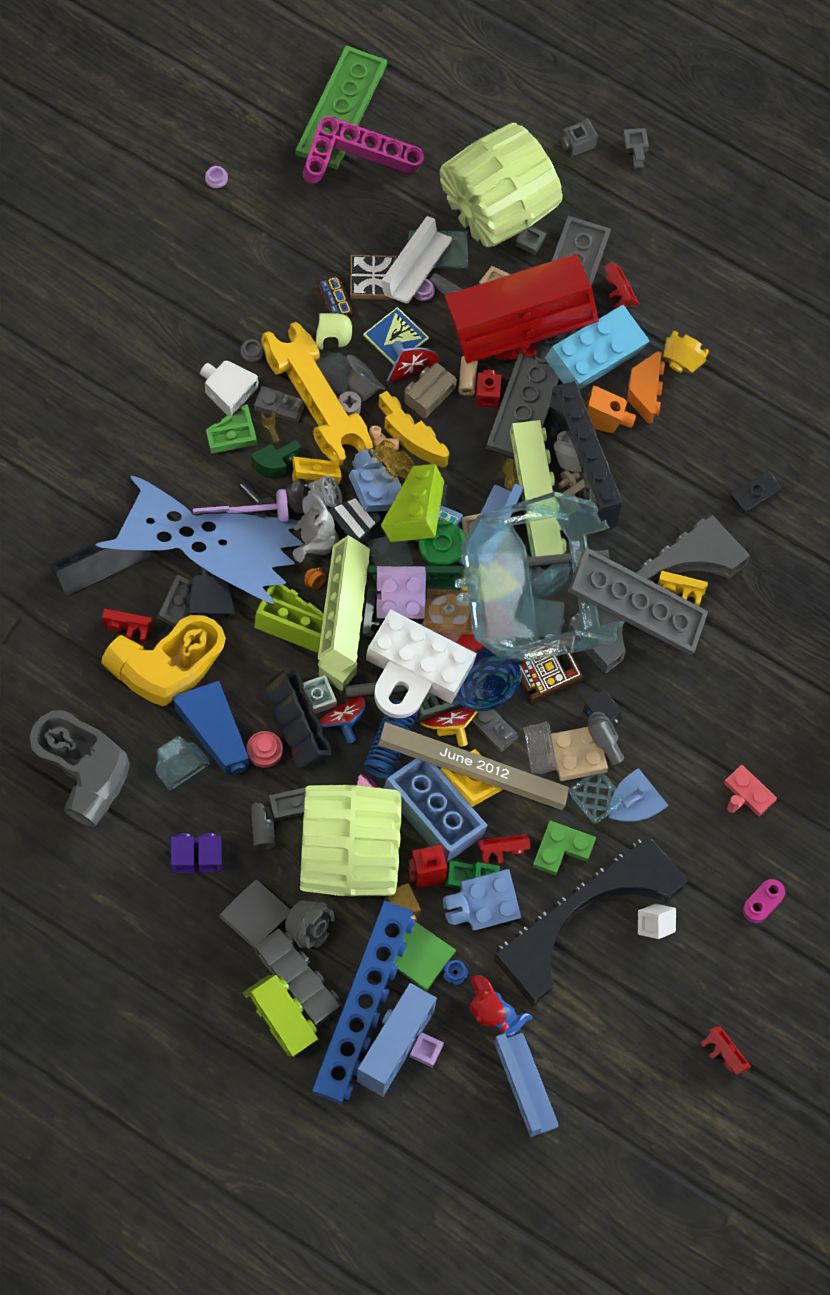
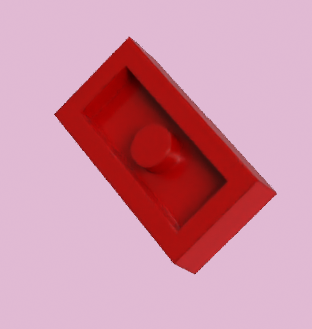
M613 262L606 265L605 269L608 272L606 278L612 287H617L615 291L610 293L609 297L613 301L621 298L620 302L615 305V308L624 305L625 308L629 305L632 307L638 306L640 303L621 268Z
M104 609L102 616L104 627L114 632L127 631V638L132 640L133 634L139 632L141 634L140 642H146L147 634H149V631L152 632V618Z
M526 834L477 840V846L482 852L483 862L489 864L488 859L491 853L497 855L498 863H502V851L509 852V854H520L524 852V849H530V842Z
M721 1026L712 1028L709 1036L701 1042L703 1047L708 1046L710 1043H715V1050L709 1056L715 1058L721 1054L725 1059V1066L732 1073L735 1072L736 1075L742 1074L751 1068L750 1064Z

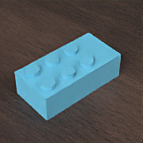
M621 305L601 317L599 322L584 327L552 346L545 359L563 384L576 381L580 390L642 353L650 340L625 306Z

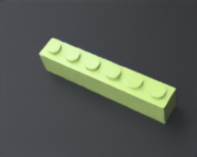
M540 420L512 423L510 436L518 482L520 486L524 487L521 499L531 556L564 554L566 552V541L564 538L561 539L560 535L562 519L561 516H557L556 512L558 497L557 494H553L552 486L555 483L554 474L549 472L548 464L551 462L550 452L545 450L544 442L547 440L546 430L541 428Z
M349 535L333 545L318 653L320 661L339 672L356 663L358 657L357 649L360 639L359 633L370 553L368 547Z

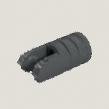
M255 802L251 808L253 848L256 850H269L275 847L271 807L264 806L262 803Z

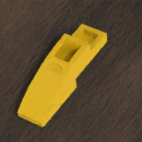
M388 391L379 395V407L386 415L384 428L393 438H399V444L417 457L443 468L448 466L449 451L443 443L440 444L437 441L430 426L426 427L422 420L414 424L412 417L408 413L405 414L401 409L398 399L395 396L392 397Z

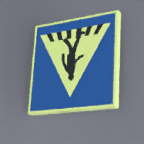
M398 307L363 335L393 365L398 358L392 346L394 342L401 341L404 348L407 349L417 348L429 339Z

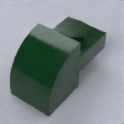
M297 440L278 450H275L273 445L269 444L251 454V465L257 473L266 478L276 479L286 476V465H293V456L301 457V446Z

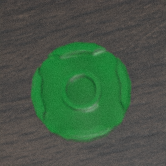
M438 520L435 538L419 539V551L422 557L434 566L454 565L463 557L466 550V537L463 530L459 526L453 525L450 521Z

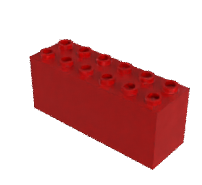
M578 254L445 295L453 328L467 364L599 322L592 287Z

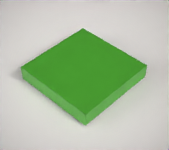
M415 922L412 933H406L403 942L407 943L405 952L402 957H397L395 965L398 966L397 971L425 991H428L444 969L446 963L453 957L456 949Z

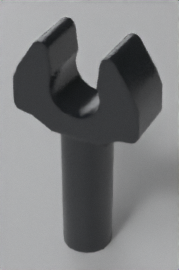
M246 481L239 486L241 491L255 505L275 504L272 497L261 498ZM276 509L270 510L272 513H276ZM253 511V515L266 519L264 511Z

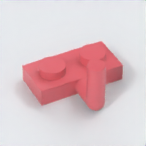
M743 765L737 768L724 782L735 794L731 797L727 806V810L730 813L736 812L745 803L760 817L777 799Z

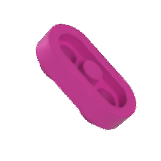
M774 879L765 881L746 901L743 907L745 918L752 923L764 921L785 896L783 884ZM769 888L776 889L777 894H771ZM753 906H760L761 911H755Z

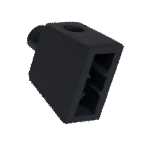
M199 565V575L193 576L187 584L184 618L189 615H202L213 620H228L234 614L228 582L214 576Z

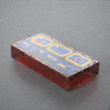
M339 275L317 281L318 290L328 313L344 314L348 318L354 316Z

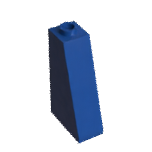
M219 681L173 696L175 710L225 774H238L243 772L246 767H249V757Z

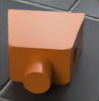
M593 386L584 401L593 428L609 433H614L619 424L632 428L636 415L625 411L627 401L606 390Z

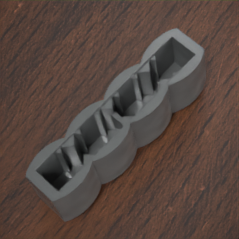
M277 929L255 945L254 951L272 975H277L278 978L283 977L289 986L287 992L292 999L296 998L303 1008V1015L307 1020L310 1019L314 1026L318 1028L340 1011L339 1003L341 1001L333 990L328 991L324 987L325 980L317 970L313 972L309 968L308 964L310 961L302 951L298 953L292 946L295 944L292 937L287 932L282 933L280 929Z

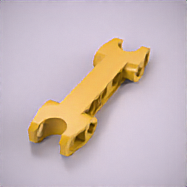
M297 322L290 324V329L288 330L291 343L279 341L270 331L263 333L261 343L267 362L275 374L286 372L318 424V427H315L313 431L315 441L331 462L337 467L343 465L346 456L342 445L345 444L354 446L359 452L365 449L369 452L370 449H373L367 426L358 413L347 415L315 361L319 360L320 353L311 335Z

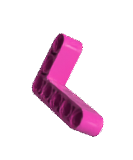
M327 116L320 120L303 169V177L309 183H318L326 170L333 147L408 174L418 171L424 159V154L418 147ZM322 128H328L332 133H326ZM344 135L351 136L353 140L345 139ZM365 143H371L374 148L367 147ZM316 148H323L325 153H320ZM386 150L393 151L395 155H389ZM408 158L415 159L416 163H411ZM310 167L317 168L319 172H312L310 170Z

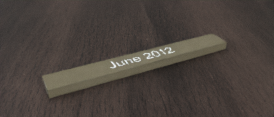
M387 722L383 725L378 743L380 746L563 810L566 805L569 789L567 786Z

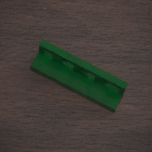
M368 566V589L376 591V594H380V591H377V566ZM388 566L425 567V599H437L443 595H457L461 597L464 566Z

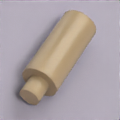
M464 356L461 357L458 392L462 395L470 396L475 394L478 360L467 364Z

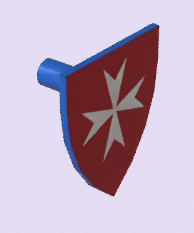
M360 696L344 703L319 720L321 726L340 725L347 743L356 741L351 727L361 719V714L366 707V701Z

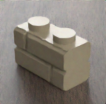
M435 363L431 368L426 367L421 372L420 379L416 383L411 382L406 387L404 402L421 417L426 418L456 388L457 379L441 365Z

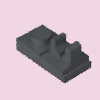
M262 386L255 402L254 410L299 423L306 404L301 398Z
M480 705V710L470 723L502 753L519 736L494 709H482L491 707L490 705Z

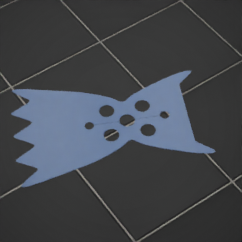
M131 476V479L141 492L118 537L114 540L95 544L96 546L119 550H168L179 548L191 560L213 575L268 603H274L269 594L263 589V586L286 584L273 571L272 567L295 564L281 551V548L303 545L300 540L289 532V529H292L299 520L288 519V522H280L275 517H266L264 519L256 515L231 513L195 516L184 505L159 488L139 477ZM171 511H177L181 514L182 518L176 522L170 521L167 518V514ZM153 518L155 523L148 524L146 519ZM207 521L213 522L216 525V529L212 532H206L201 528L202 523ZM185 526L191 527L194 530V534L190 537H184L179 533V529ZM163 531L171 534L172 539L168 542H161L157 539V534ZM224 539L227 541V544L222 546L218 541ZM195 542H202L206 545V550L195 552L191 546Z

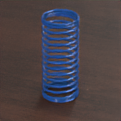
M397 700L391 701L392 704H400L402 702ZM417 711L403 719L393 718L384 714L383 722L380 724L379 731L372 744L373 746H371V751H369L367 760L364 763V768L369 773L385 779L394 774V768L397 767L396 763L399 762L398 758L401 757L400 752L378 745L379 740L377 738L380 739L379 733L381 734V728H383V723L385 722L410 731L413 728L414 720L417 718ZM374 751H377L385 756L378 755ZM372 756H376L381 760L374 759ZM367 764H371L376 769L390 774H383L371 769Z

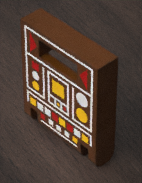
M559 636L510 660L511 664L516 666L518 679L520 677V683L526 695L536 690V693L529 696L531 703L583 680V675L563 636ZM563 652L572 668L568 671H564L557 658Z

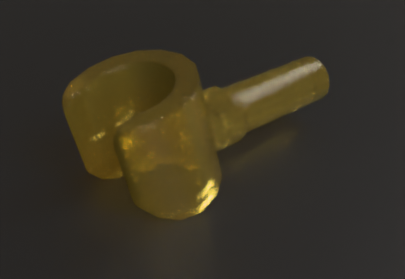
M271 410V418L264 417L262 412L263 426L268 427L274 444L279 443L275 430V412Z

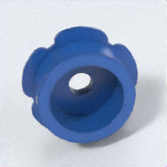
M453 960L444 966L445 973L443 976L447 982L461 984L468 975L467 967L459 960Z

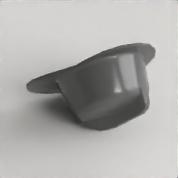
M346 356L352 368L347 384L351 392L359 395L361 401L373 397L379 389H386L365 363L355 356Z

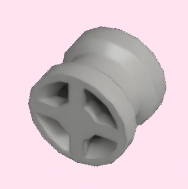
M351 391L341 394L338 400L347 415L354 413L360 415L361 398L359 395Z

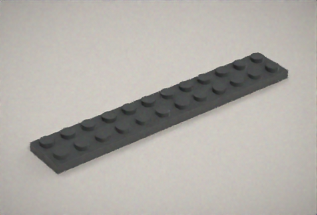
M568 216L552 261L578 254L592 287L611 229ZM577 329L531 343L530 347H537L533 357L519 353L486 449L514 457L510 436L512 423L540 420L541 428H543L550 407L553 387L557 386L559 382V377L545 357L552 346L576 333Z

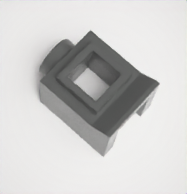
M587 118L581 123L565 128L561 137V143L565 150L568 149L573 157L596 148L598 135Z

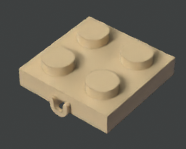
M588 727L549 734L548 740L552 751L551 761L552 764L556 765L560 781L606 773L608 771L604 755L605 751L597 748Z

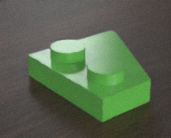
M248 404L243 405L241 411L232 417L229 414L220 423L206 429L211 453L257 445Z

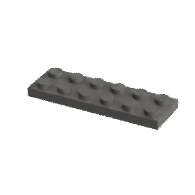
M589 548L582 550L568 592L689 655L695 652L708 614L707 610Z

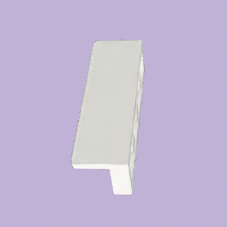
M428 216L425 218L381 280L384 295L404 303H409L452 242L450 236L437 232L434 218Z

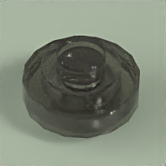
M303 479L291 482L286 489L287 502L298 514H304L302 508L303 498L311 490V488H308L309 483Z

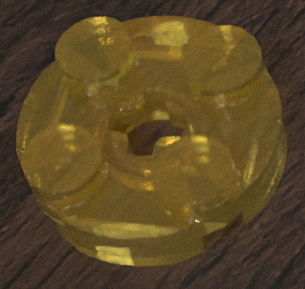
M382 440L373 451V455L378 460L383 461L387 466L385 470L389 475L394 478L400 476L406 480L412 467L416 465L403 450L398 452L393 449L396 446L394 443Z

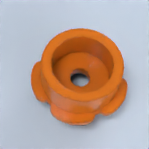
M312 568L305 574V585L308 588L318 590L324 585L327 577L323 573V569Z

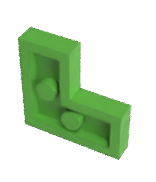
M549 821L533 867L556 875L564 854L588 862L596 837Z

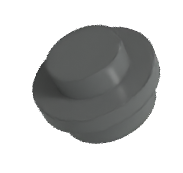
M247 340L241 346V356L248 362H256L264 354L263 346L257 340Z

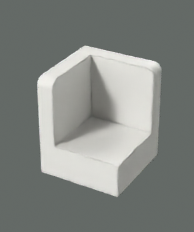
M653 904L638 910L639 935L660 939L676 931V908Z

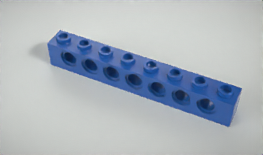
M384 901L312 1090L314 1095L341 1105L344 1099L349 1100L354 1085L350 1084L353 1075L357 1076L358 1068L362 1063L359 1060L362 1051L367 1052L372 1037L368 1036L371 1027L376 1028L381 1015L377 1013L380 1003L385 1004L389 994V990L386 989L389 980L393 981L398 970V966L395 965L398 956H403L407 943L403 942L406 933H412L416 922L412 918V910ZM390 927H395L400 933L397 937L390 938L385 934V931ZM385 950L390 953L391 957L387 961H380L376 957L377 953ZM371 974H378L381 976L382 981L377 985H372L367 979ZM368 997L373 1001V1004L368 1009L361 1008L358 1004L360 999ZM354 1021H360L363 1023L364 1028L361 1032L355 1033L350 1030V1024ZM344 1045H352L355 1048L354 1054L349 1057L342 1055L340 1050ZM338 1068L346 1072L345 1078L340 1081L334 1080L331 1076L332 1072Z

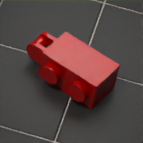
M442 845L413 850L411 860H408L409 868H407L410 883L414 882L416 890L445 884L447 864Z

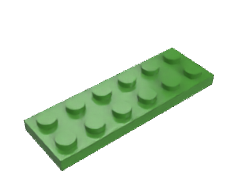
M349 46L345 47L296 148V155L307 159L318 124L324 117L329 116L356 126L359 125L387 66V60ZM322 128L326 133H332L330 129ZM344 135L345 139L352 140L351 136ZM333 147L327 166L338 169L345 151ZM316 148L320 153H325L323 148Z

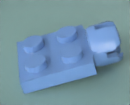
M367 449L362 450L355 455L354 461H352L355 470H351L349 474L351 483L364 512L389 511L402 486L394 469L385 468L376 451L370 449L369 452Z
M509 869L460 881L461 891L443 898L444 909L458 908V910L445 913L449 924L456 925L469 922L472 930L521 918Z

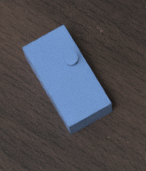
M416 758L387 778L384 789L397 790L401 793V813L430 847L442 845L446 863L483 837L487 824L436 765Z
M412 983L408 985L395 1009H389L384 1016L382 1023L385 1025L358 1068V1083L382 1097L385 1095L415 1045L420 1032L424 1030L433 1015L436 997Z

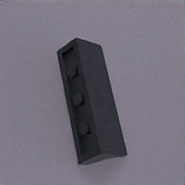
M120 532L112 536H109L97 543L114 540L118 537ZM93 544L49 566L52 573L58 578L64 594L69 596L150 557L151 553L150 550L108 549Z

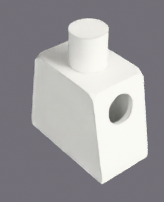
M224 361L217 369L211 364L206 363L200 372L207 379L205 382L206 394L227 416L230 414L232 417L258 388V376L229 361Z

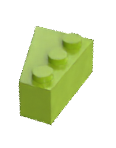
M283 584L270 585L267 593L274 603L262 600L256 612L254 628L319 653L324 613L310 602L307 604L293 589L289 590Z

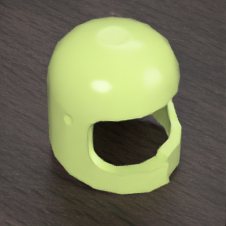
M319 313V324L316 333L318 349H323V341L327 337L338 338V347L346 346L350 342L352 324L346 315Z

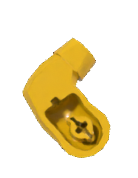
M189 615L181 619L170 634L156 645L153 651L144 650V647L120 635L108 646L101 662L102 665L116 678L122 680L133 692L150 702L166 706L173 701V696L191 690L201 681L223 650L226 638L222 627L215 620L202 615Z

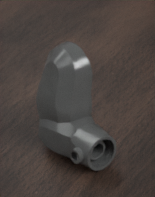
M64 710L51 711L41 716L34 724L30 734L31 749L40 758L62 769L70 778L77 782L76 786H73L64 811L77 822L88 827H95L110 808V804L117 797L126 780L130 765L127 754L103 732L78 720L71 713Z

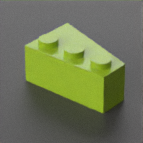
M436 464L412 467L381 524L390 542L435 538L444 487V480Z
M269 975L242 993L246 998L250 997L257 1007V1014L260 1018L263 1017L270 1027V1032L286 1054L294 1056L318 1039L315 1035L317 1029L310 1019L306 1021L301 1013L303 1008L296 998L292 999L287 992L289 986L283 977L278 978L277 975Z

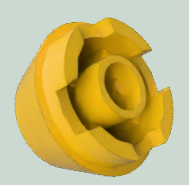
M673 331L671 336L666 338L663 359L670 364L669 367L679 373L684 371L692 374L707 361L706 356L709 350H701L700 346L702 344L686 334L681 338L677 336V331Z

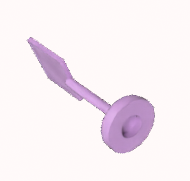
M280 489L276 492L275 504L193 509V515L277 509L279 521L288 522L286 490Z

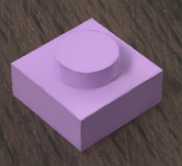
M420 1032L411 1051L410 1058L433 1068L444 1042Z

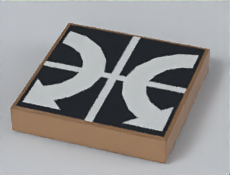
M351 255L350 299L396 300L384 295L381 281L395 262L396 256Z

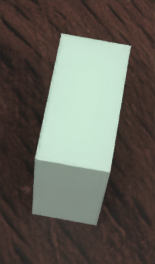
M326 675L303 683L304 691L312 702L315 714L337 706V700Z

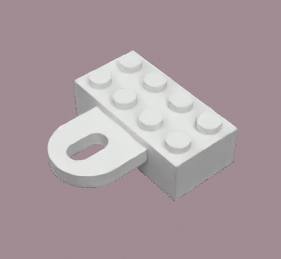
M390 609L369 645L366 655L367 661L384 669L375 686L374 699L376 705L384 714L390 717L405 718L413 715L420 708L428 692L452 704L473 667L476 653ZM398 685L405 686L408 692L400 704H392L389 701V697L394 688Z

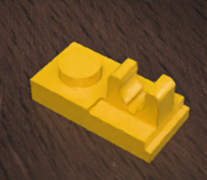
M293 456L294 471L292 479L294 484H297L299 479H305L306 485H309L312 480L319 481L320 478L326 475L332 477L337 484L340 483L342 478L340 467H337L331 461Z
M661 571L658 581L659 586L674 594H682V598L686 600L687 597H694L695 605L699 606L708 584L705 581Z

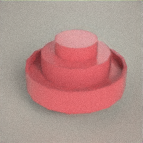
M262 731L254 734L249 739L247 755L255 766L261 768L271 767L281 759L283 753L282 742L274 733Z

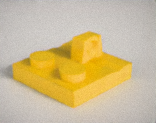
M476 749L471 751V753L480 755ZM442 767L440 769L471 807L503 790Z

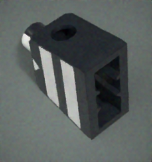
M358 496L328 510L334 519V529L343 539L349 535L363 545L381 528L379 514L384 512H364Z

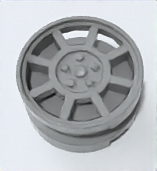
M326 475L320 478L319 481L316 480L309 483L308 488H311V490L308 491V494L319 496L327 510L342 503L340 488L332 477Z

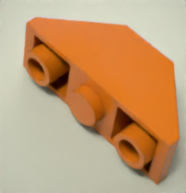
M662 352L654 353L632 368L629 379L627 400L644 420L650 424L653 423L655 415L659 416L660 402H656L657 395H661L663 382L659 381V375H663L665 361H661Z

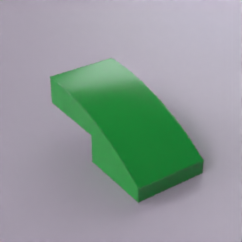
M450 860L447 863L445 887L461 889L460 881L500 871V866L476 862L473 865Z

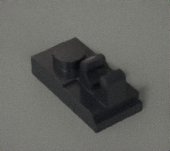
M367 589L364 593L365 600L359 635L360 638L372 641L376 633H373L371 628L378 627L379 621L372 619V614L376 609V591Z

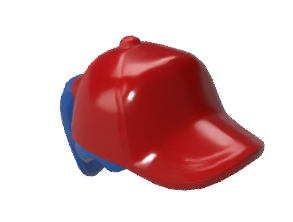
M471 977L476 996L470 1003V1010L475 1016L476 1021L482 1025L497 1027L500 1032L506 1033V1036H511L518 1032L525 1022L533 1018L530 1014L526 1013L516 1015L514 1008L504 1002L498 992H494L490 982L485 977Z

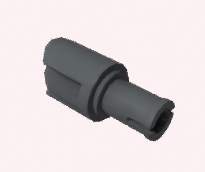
M602 712L592 713L588 719V730L597 748L604 749L610 764L616 765L622 762L624 755L616 743L618 734L610 719Z

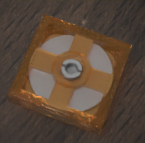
M428 589L423 626L435 633L472 634L476 592Z

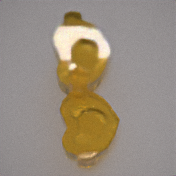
M508 458L502 470L507 474L504 485L508 490L512 491L515 483L518 485L519 483L518 476L515 474L517 471L515 460Z

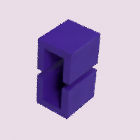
M182 833L176 837H171L172 873H194V847H199V873L222 872L221 836H216L214 833H204L199 838H194L190 834Z

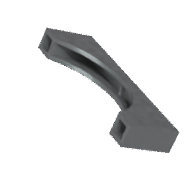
M712 515L707 520L703 518L698 521L691 532L681 534L674 545L664 547L659 552L657 558L647 560L636 574L651 582L659 580L661 571L673 574L687 571H703L730 579L747 565L750 555ZM590 604L587 607L588 610L582 615L578 613L571 618L568 634L606 674L622 662L626 650L622 635L623 620Z

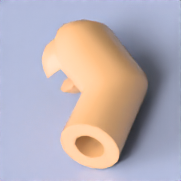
M379 426L370 427L369 436L372 444L377 449L399 450V438H386Z

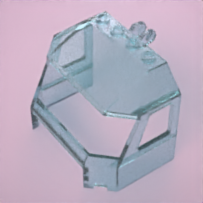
M552 492L477 516L462 544V561L465 566L466 578L455 580V586L459 588L468 587V593L464 592L457 595V601L469 602L473 622L472 631L475 639L498 657L529 661L586 651L616 642L618 637L616 631L618 628H622L624 621L600 626L597 606L578 596L582 631L574 630L560 635L546 634L545 639L539 640L526 547L512 527L515 524L555 517L569 539L573 571L575 572L582 550L588 548L586 535L610 528L606 521H601L596 513L599 509L594 502ZM519 510L535 512L507 519L497 518ZM540 647L552 648V649H547V650H542V651L533 652L534 649L540 648Z

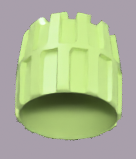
M516 123L507 124L475 141L443 164L440 169L442 188L448 194L447 200L452 210L459 209L461 214L458 219L464 228L469 226L471 236L477 242L481 240L485 247L495 246L524 231L562 202L563 195L560 180L551 160L536 138L527 129Z
M356 785L307 786L305 788L300 889L307 892L339 896L394 895L397 887L399 867L401 793L397 790Z

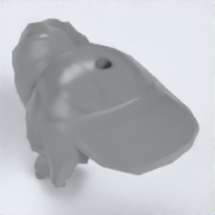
M308 494L303 498L302 508L305 515L293 527L295 530L302 528L301 538L305 542L304 545L293 551L295 560L300 563L308 553L320 556L330 554L333 545L339 542V536L334 529V519L321 498L316 494Z

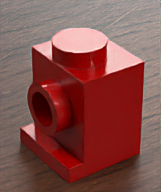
M484 370L483 373H478L475 406L498 408L501 375H498L494 370Z

